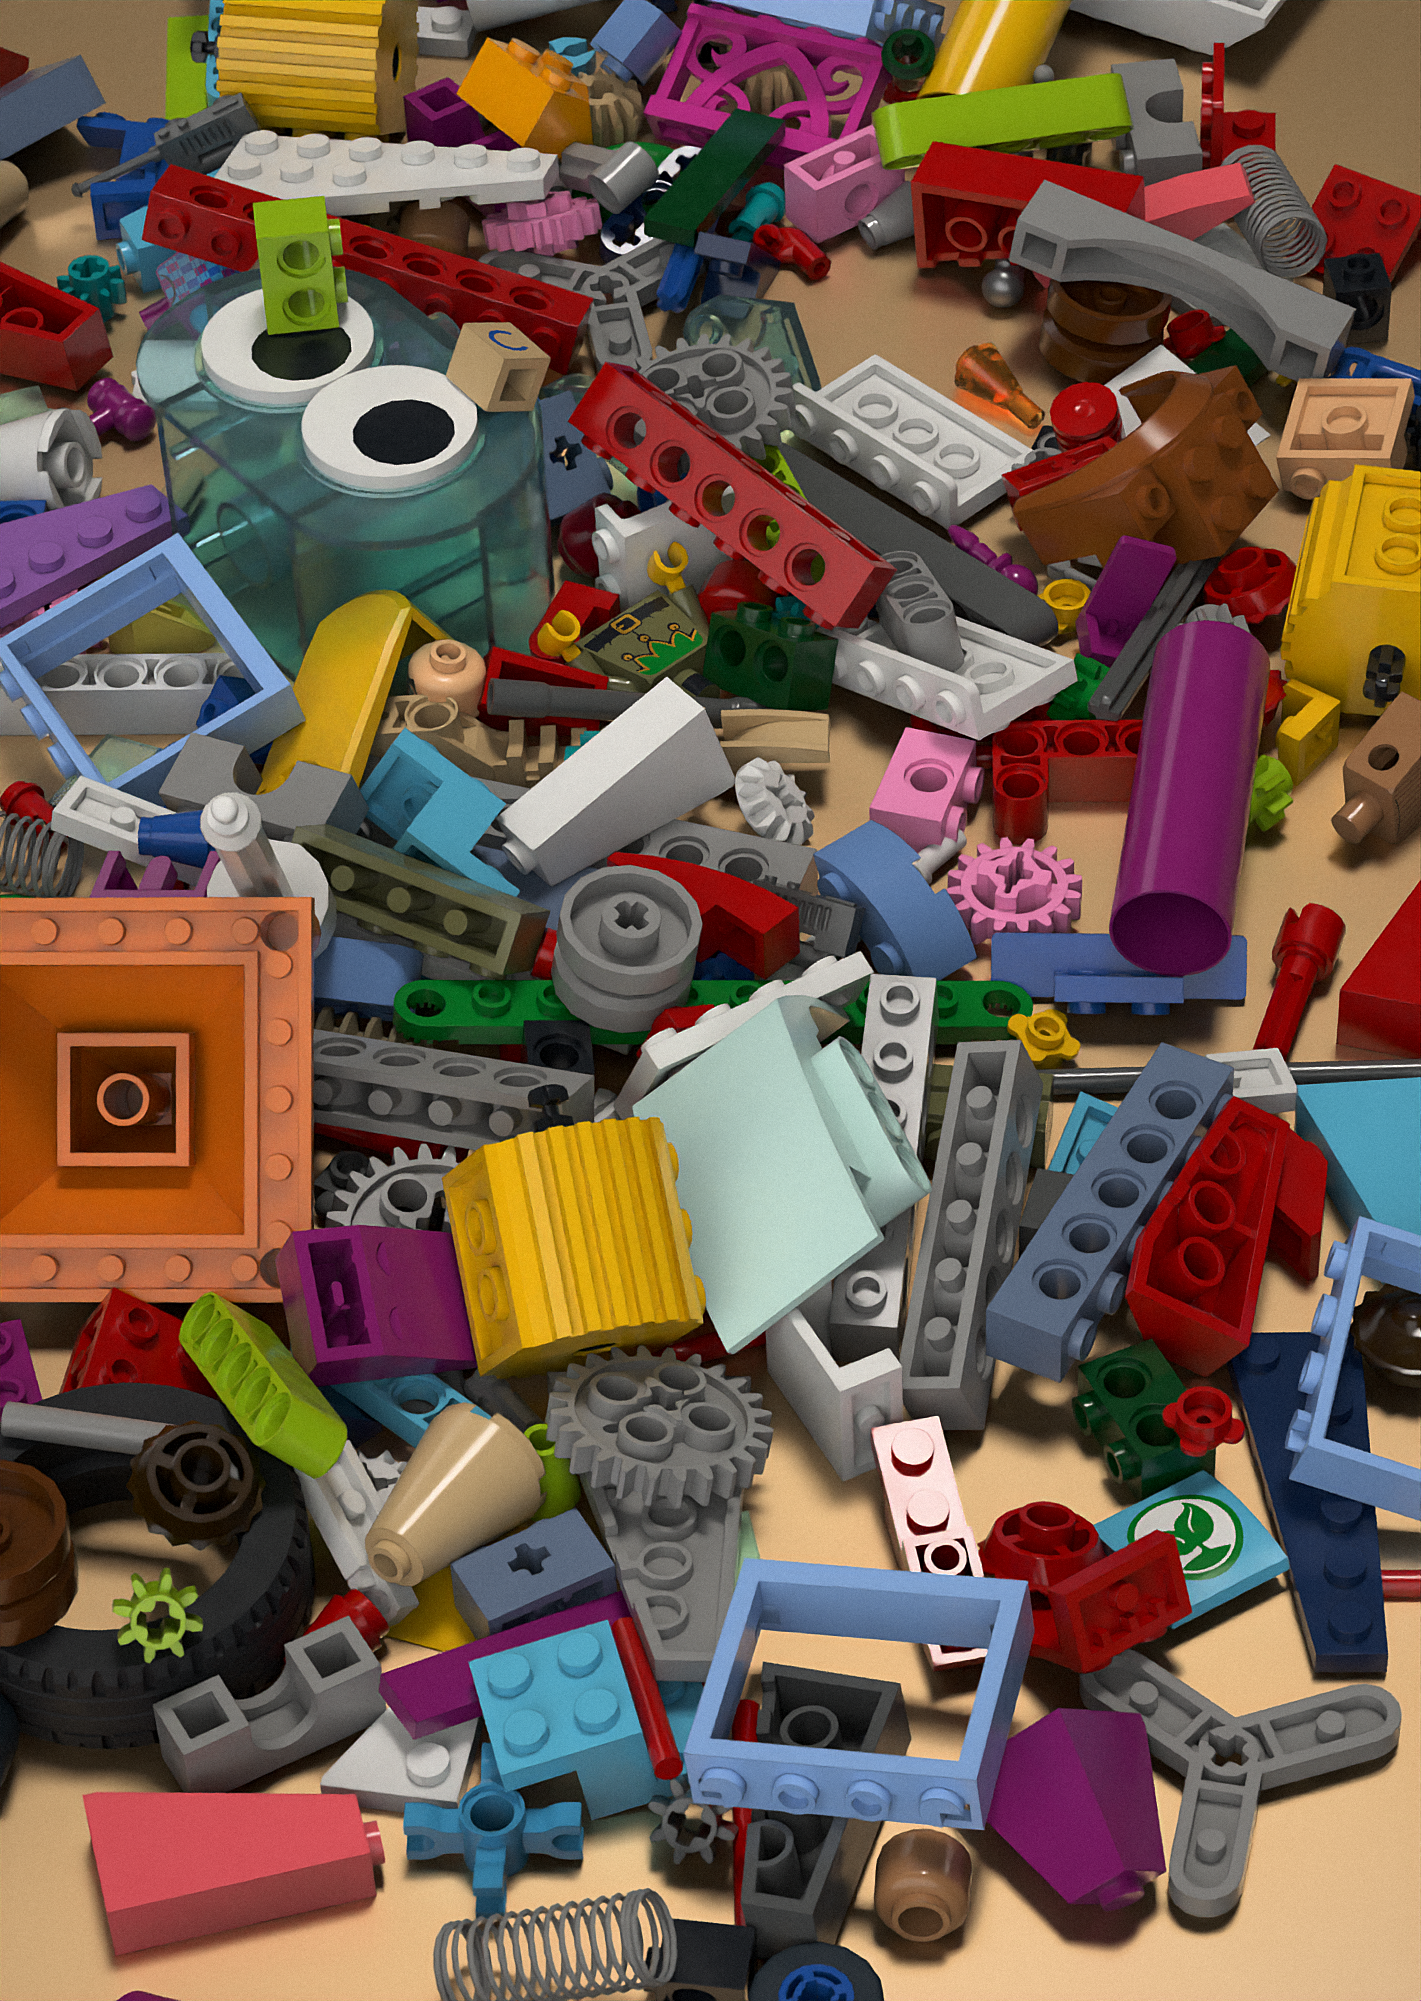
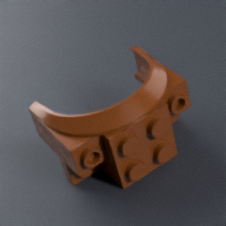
M1236 365L1202 374L1165 371L1123 386L1119 389V392L1122 396L1128 398L1142 424L1118 444L1079 470L1018 498L1013 510L1014 516L1043 566L1096 555L1104 569L1119 538L1122 536H1130L1173 547L1176 553L1174 565L1189 563L1190 560L1198 561L1221 556L1279 491L1268 467L1265 465L1247 432L1263 413Z

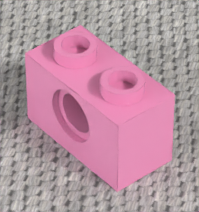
M873 125L865 127L784 164L786 218L819 244L857 226L861 219L865 218L868 213L905 182V169L885 170L882 168Z
M905 727L869 807L870 820L894 832L911 846L917 854L930 844L941 846L945 837L957 842L959 829L963 833L965 832L967 806L969 803H978L984 785V768L976 766V741Z

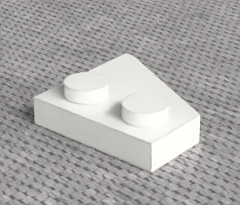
M388 1707L322 1776L320 1783L321 1794H356L359 1807L403 1813L405 1803H429L445 1809H459L460 1801L466 1794L485 1721L484 1715L413 1740L391 1708Z

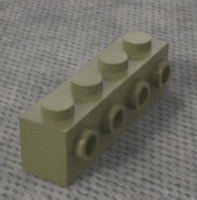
M329 824L296 826L291 843L301 845L320 863L336 900V914L340 911L358 918L357 925L367 931L384 936H393L396 933L414 940L413 947L423 953L440 958H449L452 955L470 962L469 969L484 977L506 980L508 974L532 970L550 910Z

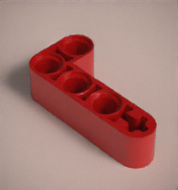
M1143 719L1118 721H1014L1004 730L994 733L992 739V802L995 834L1000 839L1008 837L1014 845H1023L1027 838L1034 839L1035 843L1041 840L1047 833L1049 803L1129 802Z

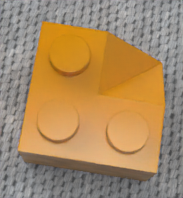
M487 37L456 94L523 148H533L539 153L558 154V158L562 159L561 153L573 142L593 145L588 86L570 72L574 65L563 56L548 49H545L543 55H540L533 47L515 38H512L510 43L506 44Z

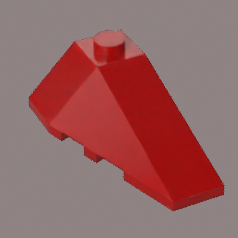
M1233 1096L1225 1103L1137 1237L1125 1293L1126 1300L1143 1340L1146 1341L1152 1338L1167 1360L1205 1378L1249 1346L1290 1123L1236 1096Z

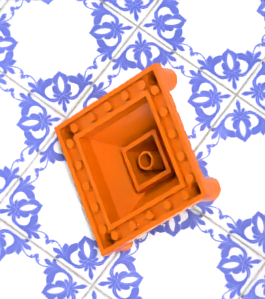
M0 898V1302H102L111 1289L115 1287L143 1302H196L205 1293L213 1292L230 1303H283L275 1259L292 1232L314 1229L313 977L314 952L318 948L321 938L320 923L315 915V898Z

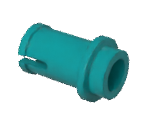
M770 182L753 186L746 194V205L730 223L728 232L729 234L736 232L732 236L733 239L753 243L754 232L760 226L778 222L786 214L784 191L776 184Z

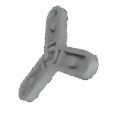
M653 238L603 266L524 251L515 252L514 249L502 252L493 250L484 254L478 260L491 266L594 298L586 331L597 373L605 362L631 366L638 372L635 358L639 356L651 361L653 360L652 347L641 307L659 298L656 292L675 243ZM703 261L698 276L708 271L710 262ZM611 293L614 304L606 305V298L603 294Z
M1131 1648L1114 1656L1112 1663L1102 1670L1092 1673H1080V1696L1083 1704L1089 1710L1140 1713L1146 1726L1149 1752L1186 1777L1169 1860L1168 1888L1175 1905L1184 1912L1197 1917H1215L1227 1913L1238 1903L1243 1890L1261 1791L1377 1759L1391 1752L1397 1745L1401 1732L1402 1712L1399 1702L1392 1693L1380 1686L1370 1684L1350 1685L1234 1717L1152 1660ZM1235 1752L1242 1755L1241 1766L1231 1761L1222 1767L1215 1764L1216 1753L1225 1758L1232 1756Z

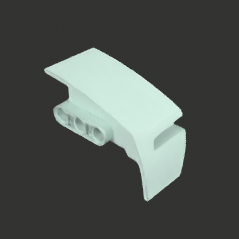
M789 995L777 998L632 1106L634 1117H639L640 1120H646L649 1117H660V1122L664 1124L667 1142L672 1143L676 1149L679 1161V1175L675 1184L680 1209H685L691 1220L692 1243L689 1253L693 1273L699 1276L703 1283L706 1295V1309L726 1351L733 1355L881 1243L885 1238L880 1228L932 1191L926 1172L870 1067L859 1051L847 1039L841 1036L822 1049L820 1042L848 1023L850 1019L845 1010L815 997Z

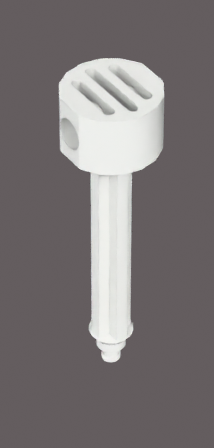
M225 792L213 797L205 805L200 816L202 834L205 840L215 848L221 859L216 865L208 883L207 897L315 898V915L319 920L321 928L320 943L314 952L315 960L328 947L337 926L336 900L320 863L299 844L268 839L261 825V814L257 804L248 796L238 792Z

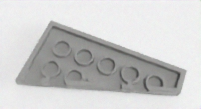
M547 1372L549 1395L554 1390L556 1377H566L567 1372ZM724 1376L725 1380L745 1378L748 1380L745 1393H751V1376ZM591 1471L578 1474L608 1555L615 1564L618 1582L655 1680L706 1682L736 1587L744 1488L735 1485L733 1498L729 1500L711 1491L709 1505L702 1506L691 1496H683L681 1508H674L667 1496L658 1495L655 1502L651 1506H647L644 1504L642 1493L632 1491L627 1497L619 1499L616 1498L617 1485L608 1483L602 1487L593 1488L590 1486L592 1479Z

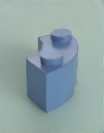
M623 0L592 39L590 45L605 58L600 68L608 75L613 73L625 83L631 79L635 80L637 84L644 86L675 48L682 31L668 16L647 0Z
M870 820L813 854L820 877L817 882L820 895L825 897L828 895L857 903V906L866 908L859 935L871 952L873 965L879 974L930 977L940 981L977 958L966 925L946 889L944 888L936 894L924 877L913 865L921 857L902 838L885 826Z

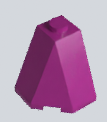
M1058 1708L1009 1738L1006 1742L986 1821L1069 1904H1101L1104 1911L1121 1909L1144 1896L1143 1885L1167 1872L1147 1731L1140 1713Z

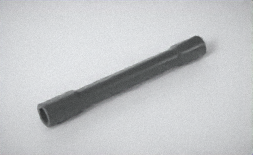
M491 678L487 689V712L489 715L526 718L554 716L614 721L646 693L551 686L537 681ZM690 696L702 707H705L714 729H723L721 710L772 709L745 697L720 699Z

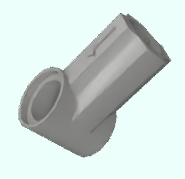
M632 141L626 142L617 151L591 144L586 145L573 142L561 153L562 163L559 169V176L565 186L593 194L595 199L605 209L614 214H619L660 178L658 168L650 155Z

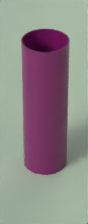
M1202 620L1182 624L1166 633L1158 642L1154 651L1109 922V934L1113 945L1126 960L1139 968L1156 974L1187 976L1204 972L1221 962L1231 946L1270 676V660L1267 651L1259 640L1244 629L1229 623Z

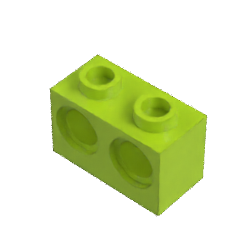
M325 196L253 203L268 335L339 328L337 303H347L348 294L345 268H333L331 256L343 255L339 218L327 220Z

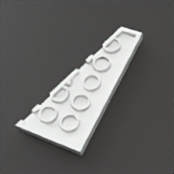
M260 130L243 135L214 178L283 200L325 196L327 214L346 216L390 212L389 202L419 200L420 209L441 208V202L451 200L456 196L468 195L471 201L478 205L545 199L557 179L559 166L558 154L539 153L533 148L499 151L486 150L484 146L478 144H467L453 148L434 146L427 141L393 144L381 143L379 139L372 137L358 138L353 141L332 140L322 134L287 137L277 136L272 131Z

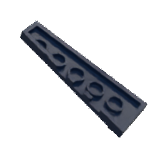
M1311 1332L1251 1333L1249 1346L1226 1364L1240 1413L1245 1417L1250 1434V1448L1255 1466L1259 1465L1265 1486V1500L1270 1517H1274L1280 1538V1547L1288 1557L1290 1569L1286 1571V1574L1293 1584V1598L1315 1673L1387 1672L1388 1644L1376 1507L1289 1479L1295 1452L1285 1449V1440L1295 1411L1297 1409L1304 1411L1308 1394L1298 1391L1299 1378L1308 1353L1310 1351L1318 1352L1321 1336ZM1349 1332L1325 1439L1371 1453L1362 1354L1353 1348L1354 1338Z

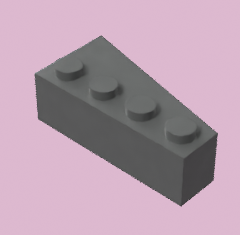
M770 1662L762 1663L761 1685L763 1696L761 1710H758L756 1729L758 1743L906 1756L912 1738L900 1683ZM752 1809L751 1823L748 1824L741 1906L746 1926L756 1927L758 1959L769 1960L773 1955L798 1944L815 1942L835 1944L881 1821L869 1822L858 1818L815 1814L795 1815L784 1811Z

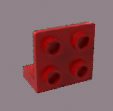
M1214 43L1213 62H1202V100L1200 112V146L1203 153L1202 170L1220 167L1224 159L1232 152L1248 145H1263L1276 152V112H1258L1255 110L1224 112L1225 43ZM1255 164V165H1253V166H1250V167L1246 168L1245 170H1247V169H1249V168H1251V167H1254V166H1256V165H1259V164ZM1259 169V170H1257V171H1254V172H1252V173H1249L1247 176H1249L1250 174H1253V173H1255V172H1258V171H1260V170H1263V169ZM1263 174V175H1261V176H1258V177H1256V178H1253L1250 182H1252L1254 179H1257V178H1259V177H1262V176H1264V175H1269V174ZM1268 180L1255 184L1251 189H1253L1256 185L1266 182ZM1268 185V186H1266V187H1264V188H1261V189H1259L1257 192H1255L1254 194H1256V193H1258L1260 190L1265 189V188H1267V187H1270V186H1272V185Z
M1334 164L1311 207L1324 227L1327 244L1325 254L1319 264L1309 272L1324 277V261L1327 258L1346 257L1356 253H1380L1391 283L1411 244L1415 243L1416 239L1421 240V196ZM1302 239L1300 242H1298L1295 246H1293L1292 248H1290L1289 250H1291V249L1295 248L1297 245H1299V244L1303 241V239ZM1306 245L1302 247L1300 250H1298L1296 253L1286 256V258L1296 255L1298 252L1304 249ZM1307 251V252H1306L1304 255H1302L1300 258H1298V259H1296V260H1293V261H1290L1289 263H1292V262H1295V261L1300 260L1302 257H1304L1306 254H1308L1309 251ZM1311 256V257H1310L1309 259H1307L1304 263H1302L1301 265H1298V266H1296V267H1299V266L1304 265L1306 262H1308L1310 259H1312L1313 256Z
M115 1287L111 1289L81 1326L59 1394L78 1388L103 1384L149 1383L193 1391L215 1400L218 1396L180 1343L179 1334L183 1321Z
M1155 1530L1048 1588L1049 1598L1032 1607L1035 1632L1029 1655L1062 1665L1077 1673L1096 1672L1109 1666L1114 1656L1138 1643L1160 1638L1167 1632L1168 1626L1193 1613L1175 1535Z

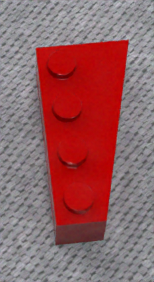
M932 141L910 182L917 268H935L939 261L957 260L960 267L981 266L984 259H1009L1017 219L1044 180L1145 221L1144 176Z
M0 261V374L78 391L113 358L100 309Z
M1421 880L1341 987L1336 1044L1410 1059L1421 1058Z

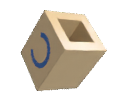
M510 322L463 323L446 377L485 412L533 411L551 358Z

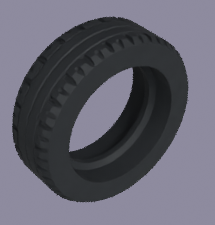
M149 1383L103 1384L78 1388L33 1403L32 1405L182 1425L191 1420L205 1425L220 1424L230 1434L242 1437L248 1450L260 1459L259 1472L264 1478L266 1486L261 1493L263 1509L252 1516L249 1531L235 1534L238 1539L239 1549L225 1573L212 1587L198 1597L194 1603L184 1608L185 1613L196 1614L202 1618L203 1622L202 1631L192 1632L185 1630L181 1637L184 1656L178 1657L169 1647L156 1650L153 1660L147 1663L144 1658L143 1645L137 1639L128 1644H119L117 1633L120 1629L81 1630L53 1625L44 1634L18 1645L0 1647V1693L13 1706L20 1725V1732L66 1746L93 1749L140 1747L160 1743L153 1704L214 1676H220L233 1699L242 1700L254 1697L278 1674L280 1668L284 1665L283 1658L286 1657L284 1645L303 1636V1628L309 1621L311 1606L314 1601L315 1569L308 1517L301 1483L294 1471V1467L253 1444L224 1403L202 1394L173 1386ZM0 1422V1460L33 1466L53 1480L66 1502L68 1515L103 1503L134 1500V1496L127 1489L126 1485L132 1475L130 1460L136 1455L7 1437L1 1433ZM167 1615L157 1620L148 1622L147 1627L151 1629H159L160 1623L163 1620V1618L173 1617Z

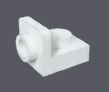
M1278 1048L1205 1054L1206 1058L1234 1067L1233 1096L1268 1113L1295 1111L1297 1086Z

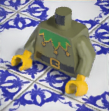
M672 542L667 550L669 560L674 568L665 566L661 562L657 551L653 552L647 564L648 577L658 585L667 586L670 595L666 596L659 590L653 592L575 643V639L580 634V624L575 615L566 610H561L552 620L553 627L549 623H545L538 633L537 644L542 652L553 657L562 655L566 661L563 665L609 677L606 690L648 693L658 683L668 677L689 696L720 698L719 687L702 675L710 625L707 622L708 617L699 602L693 584L686 586L681 574L688 564V554L686 549L677 542Z

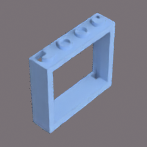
M706 0L755 17L758 15L772 16L784 24L805 29L809 26H815L828 31L833 36L855 40L856 38L870 39L882 47L891 34L902 29H916L925 33L933 42L934 48H939L945 37V34L941 33L945 7L927 0Z
M179 533L0 638V662L4 668L0 672V685L12 703L22 697L27 706L20 709L21 714L38 741L47 736L52 740L54 744L48 747L47 750L62 776L66 780L74 775L77 778L84 776L161 807L165 806L158 792L190 734L107 783L35 681L36 679L168 600L183 593L256 693L193 731V733L242 745L246 748L248 754H251L306 721L289 681Z
M1359 1216L1345 1243L1334 1240L1326 1261L1324 1276L1334 1279L1331 1295L1323 1294L1321 1296L1312 1321L1311 1333L1321 1336L1318 1352L1310 1351L1308 1353L1299 1378L1298 1391L1307 1393L1308 1396L1304 1411L1300 1409L1295 1411L1285 1440V1449L1295 1452L1289 1479L1421 1521V1469L1325 1439L1361 1275L1421 1294V1236Z
M744 1558L683 1753L693 1803L724 1806V1808L741 1807L784 1811L795 1815L815 1814L858 1818L869 1822L890 1821L932 1825L938 1828L953 1827L984 1830L1035 1632L1028 1581ZM761 1630L988 1649L959 1761L728 1740ZM965 1804H969L970 1810L964 1809Z

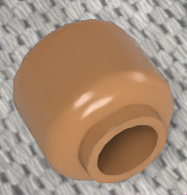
M419 200L410 203L402 211L398 236L466 257L470 221L466 212L456 205L453 200L441 202V208L420 209Z
M911 1829L894 1835L883 1844L876 1860L874 1903L879 1918L887 1927L897 1932L900 1936L916 1942H930L953 1932L964 1923L971 1906L973 1870L970 1854L961 1842L944 1832L933 1829Z

